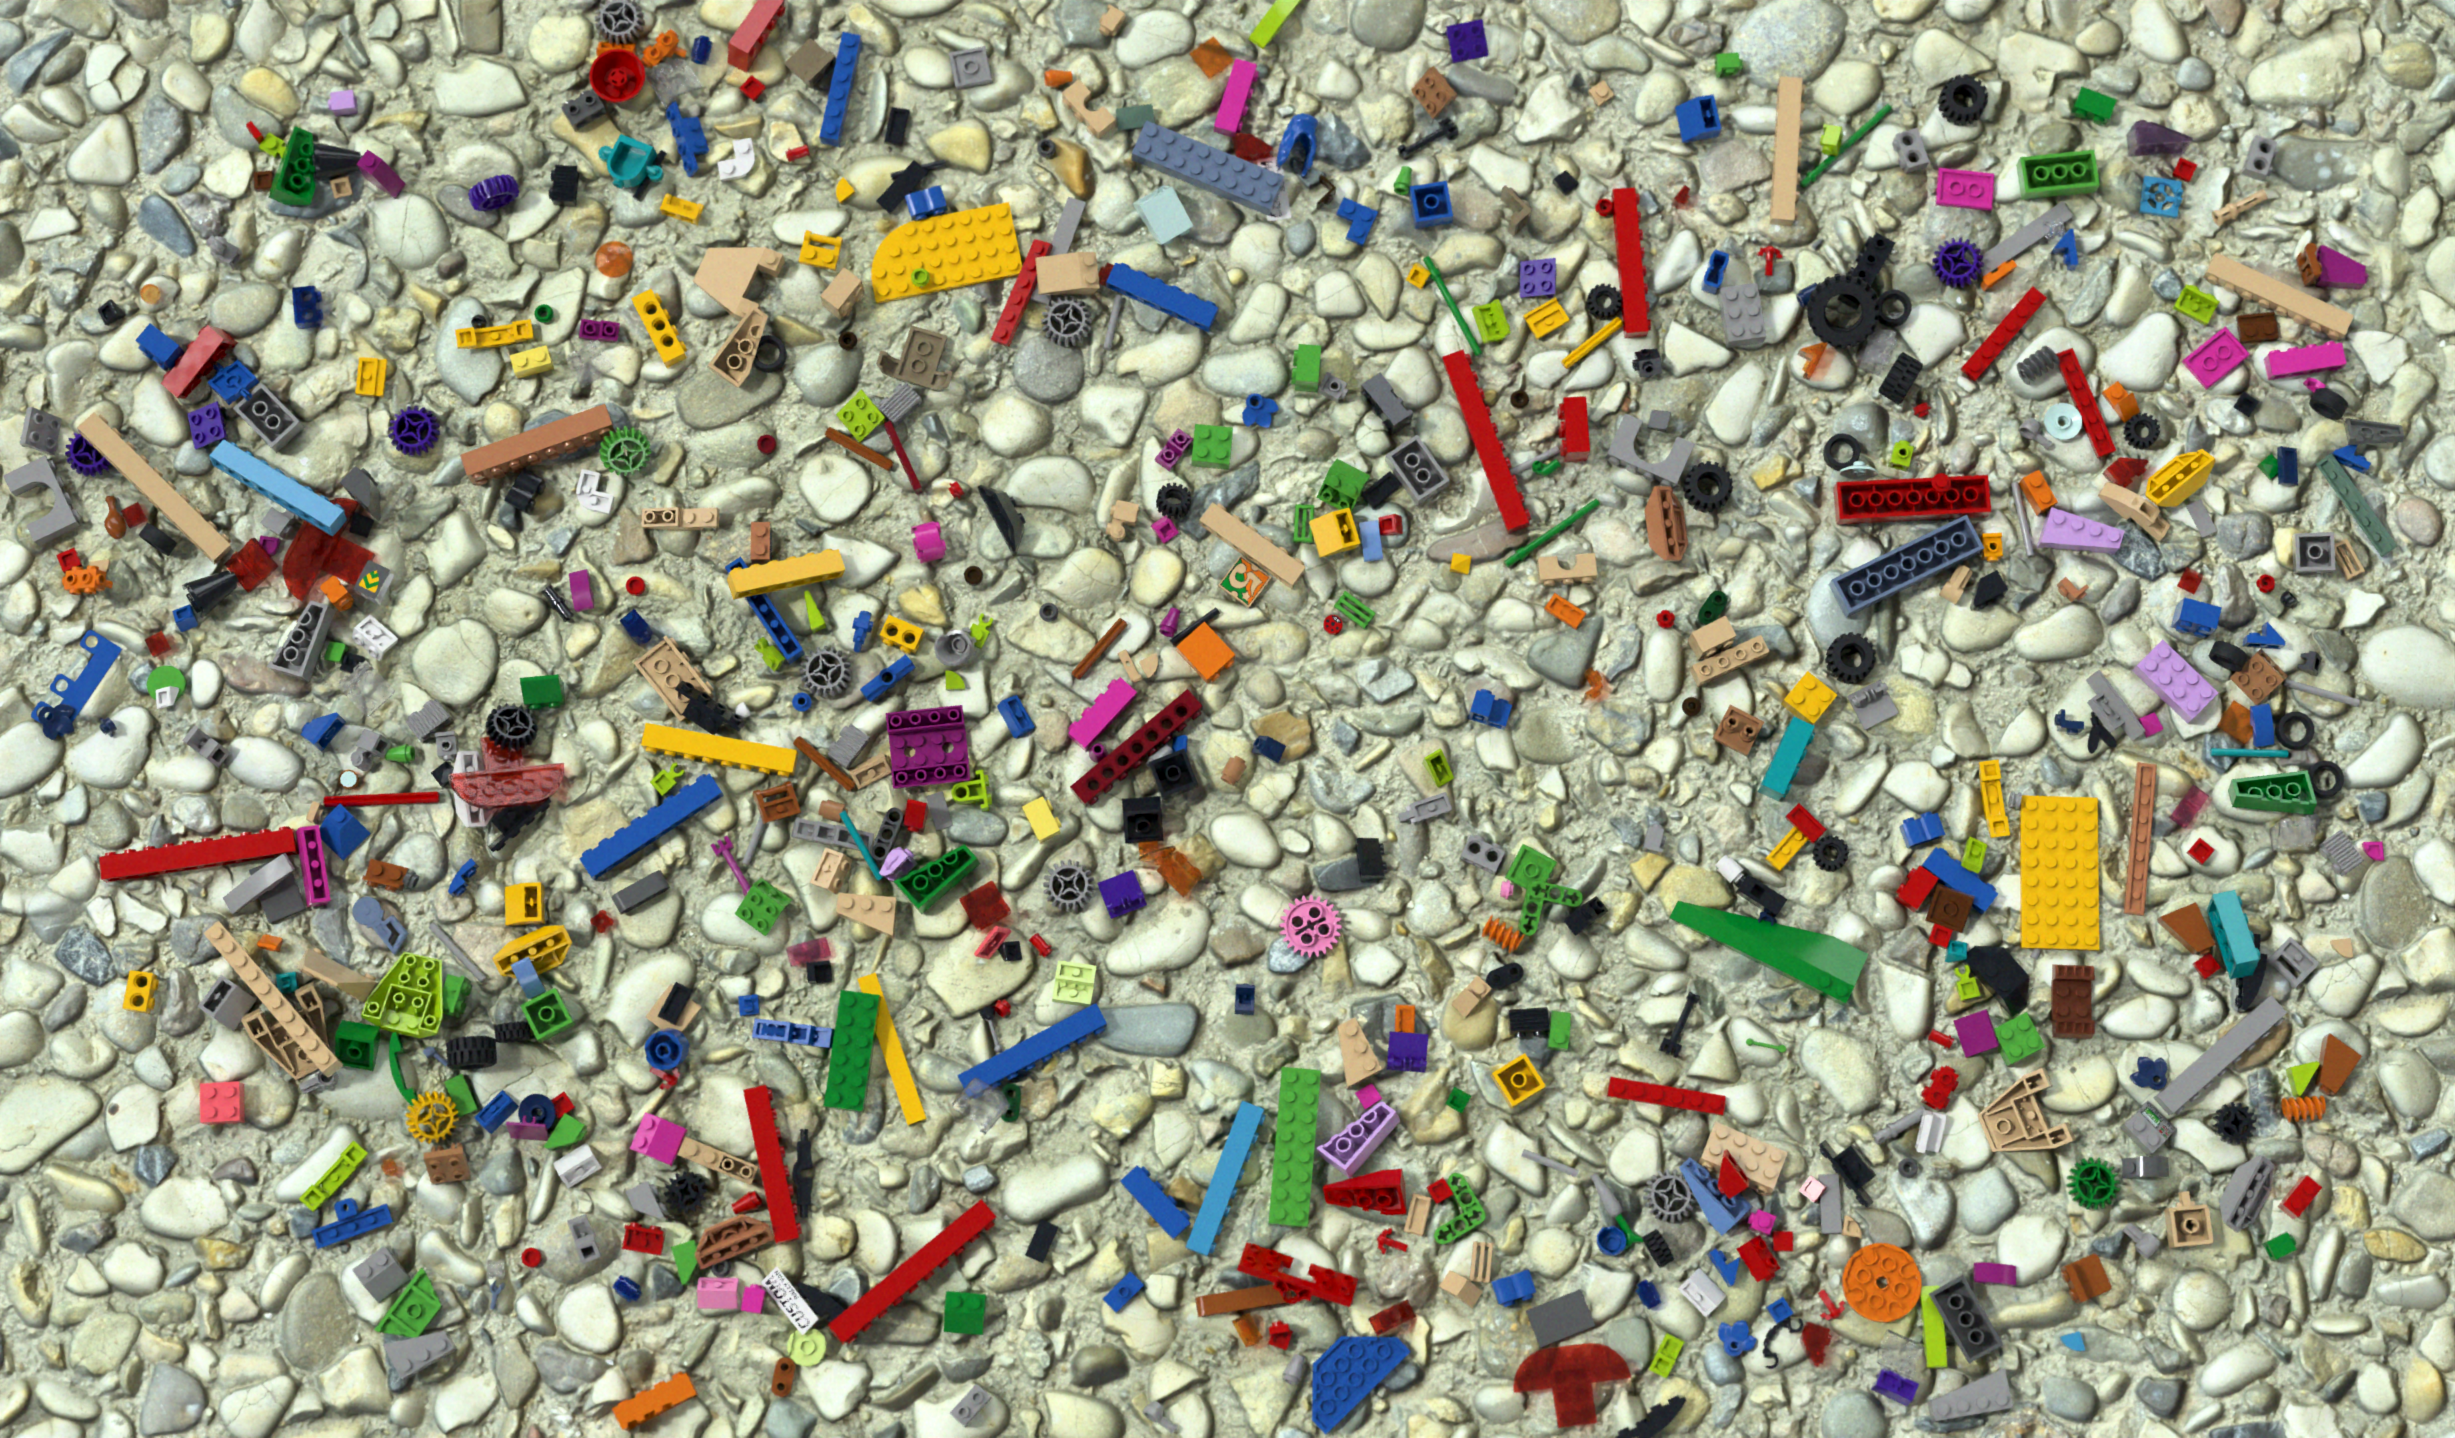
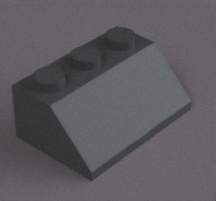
M355 466L340 483L359 505L379 521L381 519L380 491L377 489L378 484L364 468L360 470Z

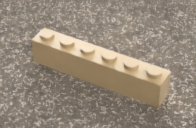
M1212 502L1200 518L1199 525L1290 589H1293L1305 572L1306 567L1303 566L1304 563L1296 557L1294 559L1288 555L1289 552L1283 547L1278 548L1273 545V541L1267 536L1262 537L1257 534L1258 531L1253 526L1248 525L1247 527L1237 515L1227 513V509L1218 503L1216 505Z

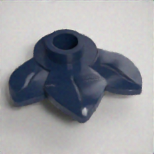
M59 704L54 708H42L38 714V719L43 724L44 735L51 740H55L58 733L69 734L74 732V726L69 717L75 712V709L66 704ZM45 713H51L52 718L50 720H47L45 718Z
M2139 1057L2137 1061L2139 1071L2130 1075L2131 1081L2141 1088L2163 1089L2167 1083L2165 1076L2168 1070L2167 1063L2161 1057L2156 1059L2155 1062L2148 1057ZM2157 1077L2161 1081L2156 1083L2153 1081V1079Z

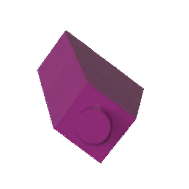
M369 150L365 152L357 163L359 170L367 181L394 199L406 185L383 159Z
M2320 245L2316 250L2317 261L2322 266V274L2315 281L2316 287L2361 289L2367 283L2368 273L2365 272V265L2325 245Z

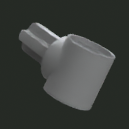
M320 1070L315 1074L316 1077L301 1083L300 1089L303 1094H306L318 1088L323 1090L327 1087H333L338 1083V1074L335 1072L332 1075L331 1081L325 1083V1075Z
M2128 1223L2123 1229V1232L2136 1242L2135 1249L2147 1259L2161 1245V1242L2151 1233L2143 1234L2132 1223Z

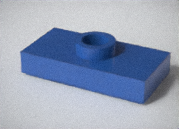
M1130 1271L1102 1299L1117 1313L1144 1284Z

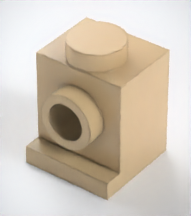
M1109 4L1107 6V14L1104 13L1099 20V32L1105 36L1114 37L1125 20V13Z

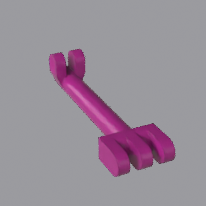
M726 835L724 837L726 845H723L720 839L717 841L720 845L719 849H717L714 843L711 844V847L717 857L723 854L740 883L744 896H746L752 886L749 885L729 850L734 848Z

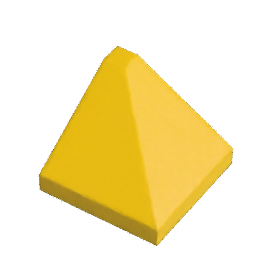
M1416 262L1409 272L1406 281L1422 289L1431 273Z
M1453 553L1450 572L1468 575L1472 556Z

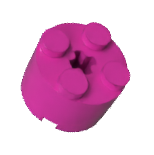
M931 521L911 527V534L914 533L916 537L912 540L917 558L920 559V564L941 559L945 556L946 545L944 539L940 540L941 528L939 522Z

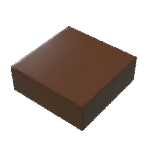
M254 172V190L256 192L270 191L274 180V172Z

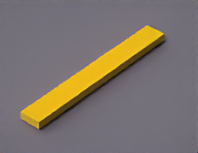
M875 972L858 978L862 993L881 996L876 1035L906 1122L909 1126L926 1119L877 974Z

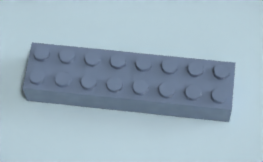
M1147 120L1132 151V161L1268 216H1270L1284 184L1283 175Z
M1965 515L1832 579L1828 585L1847 618L1980 554L1984 546L1968 516Z

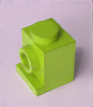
M1824 124V134L1820 138L1822 153L1838 156L1843 140L1842 127Z
M1899 440V443L1895 442L1888 467L1905 472L1908 470L1914 449L1913 446H1910V442L1905 440ZM1899 451L1906 453V455H1900Z

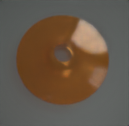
M610 241L598 249L595 263L603 275L611 278L621 277L630 270L633 264V255L629 247L624 243ZM616 255L617 257L616 259L611 260L610 256Z
M1168 846L1151 851L1139 857V861L1154 862L1155 866L1161 865L1166 862L1165 858L1170 856L1176 850V847Z

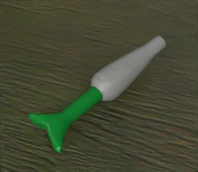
M1598 1174L1591 1175L1590 1177L1595 1184L1607 1213L1611 1217H1615L1626 1235V1247L1624 1250L1628 1249L1632 1243L1644 1242L1642 1237L1632 1232L1621 1214L1622 1207Z

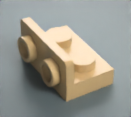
M825 848L810 883L837 895L843 885L847 872L851 868L852 859L843 853Z

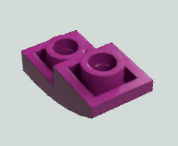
M581 319L578 339L617 342L620 323Z
M1178 428L1155 457L1154 461L1170 472L1192 443L1193 438Z
M588 570L569 573L575 612L593 609L594 597L590 587V574Z
M1976 1262L1974 1263V1282L1987 1285L2014 1286L2016 1285V1266Z

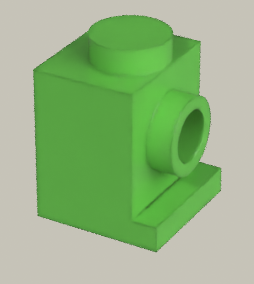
M1739 53L1716 54L1714 60L1716 78H1720L1721 74L1732 76L1738 73L1739 70H1743V60L1739 59Z

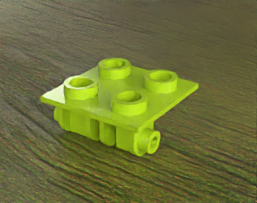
M862 389L836 414L859 443L877 425L881 426L885 423V416Z

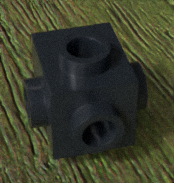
M1657 348L1634 352L1635 360H1632L1634 371L1638 372L1639 377H1651L1652 375L1662 374L1661 357Z

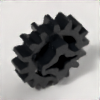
M2231 1102L2229 1107L2224 1104L2222 1105L2223 1110L2218 1109L2216 1111L2219 1116L2213 1117L2217 1123L2212 1126L2218 1128L2215 1134H2221L2220 1140L2227 1139V1144H2232L2234 1141L2235 1145H2238L2240 1140L2245 1143L2247 1142L2246 1137L2251 1138L2253 1136L2250 1131L2256 1130L2252 1124L2257 1121L2251 1119L2254 1113L2247 1112L2248 1106L2241 1108L2242 1103H2238L2235 1106L2234 1102ZM2228 1112V1118L2225 1121H2222L2224 1115ZM2231 1121L2237 1122L2238 1126L2232 1125ZM2246 1126L2245 1132L2241 1135L2242 1128Z
M683 1171V1176L681 1177L676 1173L675 1180L669 1179L671 1185H665L669 1189V1192L664 1193L665 1196L669 1197L666 1203H672V1210L678 1208L677 1213L679 1214L684 1210L685 1214L688 1215L690 1209L695 1213L696 1206L703 1207L700 1203L701 1200H707L703 1194L708 1193V1191L702 1188L706 1183H699L701 1177L697 1176L694 1178L693 1172L687 1176L686 1171ZM685 1180L684 1184L676 1186L680 1181ZM694 1182L698 1186L699 1193L693 1189ZM688 1188V1191L691 1193L690 1195H686L684 1198V1195L681 1192L682 1190L686 1191V1189ZM673 1193L678 1195V1203L674 1200ZM696 1200L693 1204L686 1206L689 1201Z

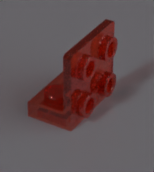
M993 881L984 884L959 899L978 933L1012 914Z

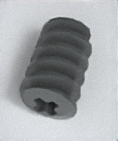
M2043 346L2041 350H2037L2035 354H2031L2029 358L2017 364V371L2022 381L2029 385L2028 378L2035 381L2036 377L2034 374L2041 377V370L2047 373V366L2053 369V362L2059 365L2060 360L2051 348Z

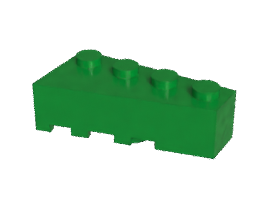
M2308 770L2232 779L2228 789L2232 807L2313 815L2317 805Z
M964 844L943 855L942 858L934 862L931 861L926 866L908 873L909 875L895 880L894 883L915 908L923 914L979 866L980 862Z

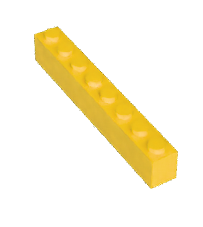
M650 723L645 724L641 743L645 752L656 754L659 751L664 752V755L669 757L681 755L683 759L694 761L695 758L702 759V762L707 764L720 762L721 766L724 767L736 765L746 771H751V768L758 769L759 773L770 774V772L778 773V776L789 778V775L794 776L799 754L797 750Z

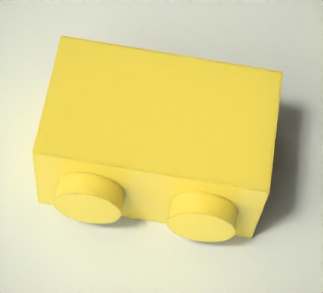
M547 345L510 355L517 379L554 369Z
M1042 796L1022 806L1023 812L1040 844L1060 834L1059 828L1062 825L1058 817L1054 818L1050 811L1053 808L1049 800L1045 801Z

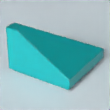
M1949 940L1945 962L1966 960L1967 943Z

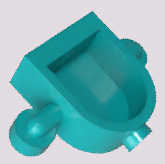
M620 134L613 149L609 146H603L598 151L600 159L607 163V169L614 180L612 184L617 188L637 186L645 179L647 174L653 182H659L664 177L661 167L657 165L652 166L657 153L654 147Z

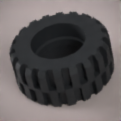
M1846 273V275L1835 274L1831 278L1828 276L1822 283L1819 282L1815 290L1810 294L1807 305L1809 325L1815 336L1820 338V341L1823 343L1827 342L1832 347L1841 346V348H1847L1850 345L1852 347L1858 346L1859 342H1865L1867 337L1874 333L1875 327L1879 322L1880 306L1877 294L1871 288V285L1867 281H1863L1859 276L1854 277L1849 273ZM1849 294L1859 301L1862 311L1859 320L1849 327H1837L1827 319L1825 313L1827 303L1836 295Z

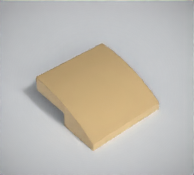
M670 984L651 1008L646 1018L660 1029L674 1028L683 1033L702 1007L690 998L676 1025L659 1018L658 1014L674 986Z

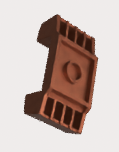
M2052 964V1038L2092 1039L2094 1036L2095 1020H2092L2091 982L2095 980L2094 966Z

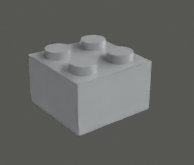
M2334 532L2295 533L2292 536L2293 574L2332 573L2335 571Z

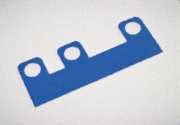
M93 630L87 631L80 641V646L94 655L77 680L74 682L65 675L58 674L50 685L52 692L64 698L60 704H66L75 709V712L69 717L71 722L74 721L122 651V648ZM93 635L98 639L95 647H88L85 641L88 636ZM63 679L67 681L68 687L65 691H58L55 684L58 680ZM43 701L39 702L31 713V717L39 723L41 722L38 719L37 710L40 707H52ZM51 713L46 717L47 720L52 718Z

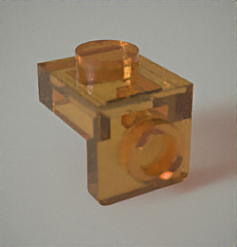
M1591 667L1584 673L1592 688L1584 694L1585 699L1598 697L1602 694L1600 691L1604 687L1601 683V675Z
M1249 1312L1232 1321L1245 1347L1254 1346L1263 1339Z

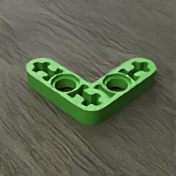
M1531 881L1527 886L1518 923L1519 931L1526 936H1531L1536 932L1544 900L1576 907L1582 903V893L1576 889L1543 881ZM1538 884L1539 888L1546 889V893L1537 892L1535 894L1532 888ZM1553 888H1558L1560 891V895L1556 899L1550 896ZM1564 890H1566L1565 894L1573 895L1575 892V896L1578 899L1571 903V899L1564 898ZM1532 902L1537 905L1535 913H1529L1527 910V906ZM1525 915L1535 917L1534 920L1530 919L1529 925L1532 926V929H1528L1527 932L1523 928V925L1527 924L1529 920L1525 918Z
M1460 1173L1451 1174L1447 1184L1464 1213L1435 1231L1434 1239L1440 1245L1448 1244L1481 1224L1485 1219V1212ZM1453 1177H1455L1456 1179H1461V1182L1459 1183L1461 1188H1463L1464 1186L1467 1188L1466 1190L1461 1191L1458 1195L1455 1192L1459 1191L1458 1187L1456 1185H1451ZM1468 1193L1471 1195L1472 1201L1470 1204H1463L1461 1202L1462 1194ZM1473 1211H1476V1213L1480 1212L1482 1214L1479 1217L1480 1221H1477V1219L1470 1221L1472 1226L1469 1227L1468 1221L1463 1216L1467 1215V1218L1473 1216ZM1461 1220L1465 1223L1463 1231H1457L1454 1228L1456 1221ZM1450 1225L1451 1230L1456 1235L1452 1237V1233L1446 1236V1241L1443 1239L1439 1240V1231L1445 1233L1449 1230L1447 1226Z

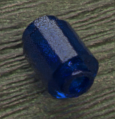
M700 35L699 38L694 39L691 52L692 62L705 65L709 61L713 45L709 37Z
M620 1275L612 1286L615 1293L629 1303L633 1300L637 1302L643 1293L640 1291L642 1286L627 1276Z
M1645 1279L1636 1284L1638 1288L1635 1291L1642 1304L1648 1310L1662 1303L1660 1300L1661 1296L1652 1280L1648 1282Z

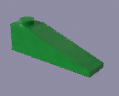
M297 126L293 128L268 198L285 205L311 204L316 188L313 176L315 172L312 157L314 154L313 133Z

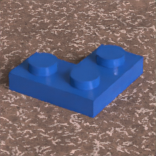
M1344 197L1336 216L1352 222L1346 235V240L1363 247L1378 215V211Z

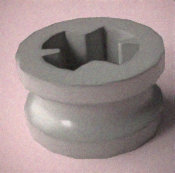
M2011 791L2008 808L2015 807V809L2019 810L2022 793L2015 794L2014 791Z

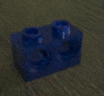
M315 285L293 287L294 322L297 328L321 327V320L324 319L323 311L319 305L322 302L321 291H318ZM312 295L309 301H304L305 296ZM308 313H313L312 318L305 319Z
M635 609L620 620L624 630L638 646L646 644L651 640L653 632L650 626Z

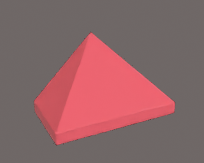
M999 926L992 928L974 955L990 959L1011 933V930Z

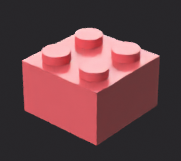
M240 1081L201 1083L200 1123L204 1125L245 1123L244 1084Z

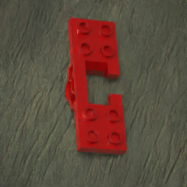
M1246 1242L1237 1271L1274 1282L1273 1289L1280 1292L1285 1302L1295 1304L1303 1299L1310 1301L1313 1295L1347 1307L1351 1306L1358 1278L1311 1263L1307 1275L1313 1277L1312 1282L1283 1273L1284 1267L1291 1268L1294 1257ZM1287 1291H1294L1297 1296L1291 1297L1287 1294Z

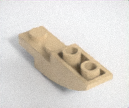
M2106 482L2098 494L2099 498L2125 520L2131 517L2158 541L2164 538L2171 526L2158 515L2161 510L2143 497L2124 487Z
M645 508L642 509L641 527L681 531L719 528L720 509Z
M684 1137L677 1154L694 1163L751 1185L758 1169L756 1165L688 1137Z

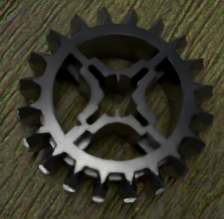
M507 702L504 707L499 705L487 717L485 727L489 740L494 741L495 747L500 745L501 750L504 748H508L509 752L512 749H515L517 752L520 748L525 750L527 745L531 746L536 739V733H538L537 719H534V713L529 714V708L524 710L522 705L516 707L515 703L512 706H509Z

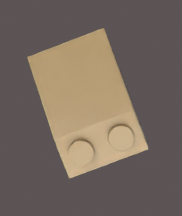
M1074 252L1037 257L1035 259L1039 295H1093L1099 289L1096 252Z

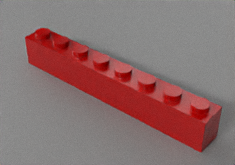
M1635 187L1613 189L1611 200L1613 203V222L1620 297L1622 299L1621 310L1624 338L1647 337L1648 331L1651 330V320L1647 319V313L1650 308L1649 301L1645 299V294H1648L1647 283H1644L1646 266L1642 265V258L1645 256L1644 247L1640 245V241L1643 240V231L1639 229L1641 212L1637 211V205L1640 203L1639 193L1636 194Z
M766 1085L744 1089L745 1102L775 1242L778 1245L799 1240V1234H802L800 1222L796 1223L795 1220L798 1210L796 1203L792 1204L791 1196H794L792 1184L788 1185L786 1178L790 1176L788 1165L783 1164L782 1158H785L786 1155L784 1146L779 1145L778 1139L782 1138L780 1127H776L774 1122L778 1117L776 1108H771L770 1101L774 1100L772 1090L767 1089Z

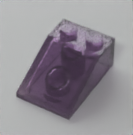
M2146 120L2135 122L2126 135L2129 157L2184 153L2193 141L2192 137L2155 122H2147Z

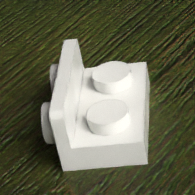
M371 615L355 626L352 634L355 643L361 645L371 657L376 658L378 661H381L384 653L398 642V638Z

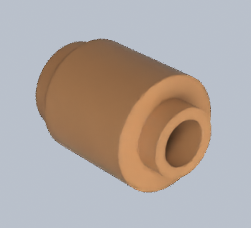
M1238 756L1230 757L1221 772V779L1232 786L1236 782L1238 783L1247 767L1244 764L1245 760Z
M822 800L818 815H821L824 819L841 823L842 819L839 813L846 810L848 814V809H846V804L832 800Z

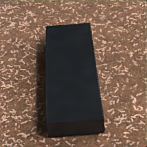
M913 160L876 202L891 214L905 199V195H908L928 172Z

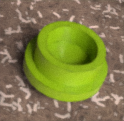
M918 268L912 272L911 281L915 286L924 287L929 283L930 276L927 270Z

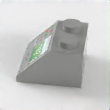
M2146 1101L2120 1127L2147 1156L2153 1154L2175 1130L2149 1101Z

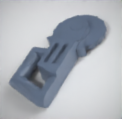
M372 897L358 899L352 908L354 919L359 924L367 925V928H373L394 955L398 954L408 935L406 929L394 915H391L383 922L384 910H381V906L376 899ZM390 923L399 933L394 946L389 943L393 936V933L387 927Z

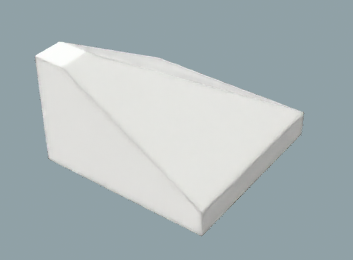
M169 686L156 690L157 709L174 705L179 688Z

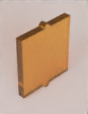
M1214 36L1205 43H1200L1198 48L1189 53L1208 79L1219 72H1223V69L1233 62V59Z
M2233 700L2227 711L2223 712V717L2217 727L2243 744H2246L2253 734V726L2250 725V710Z

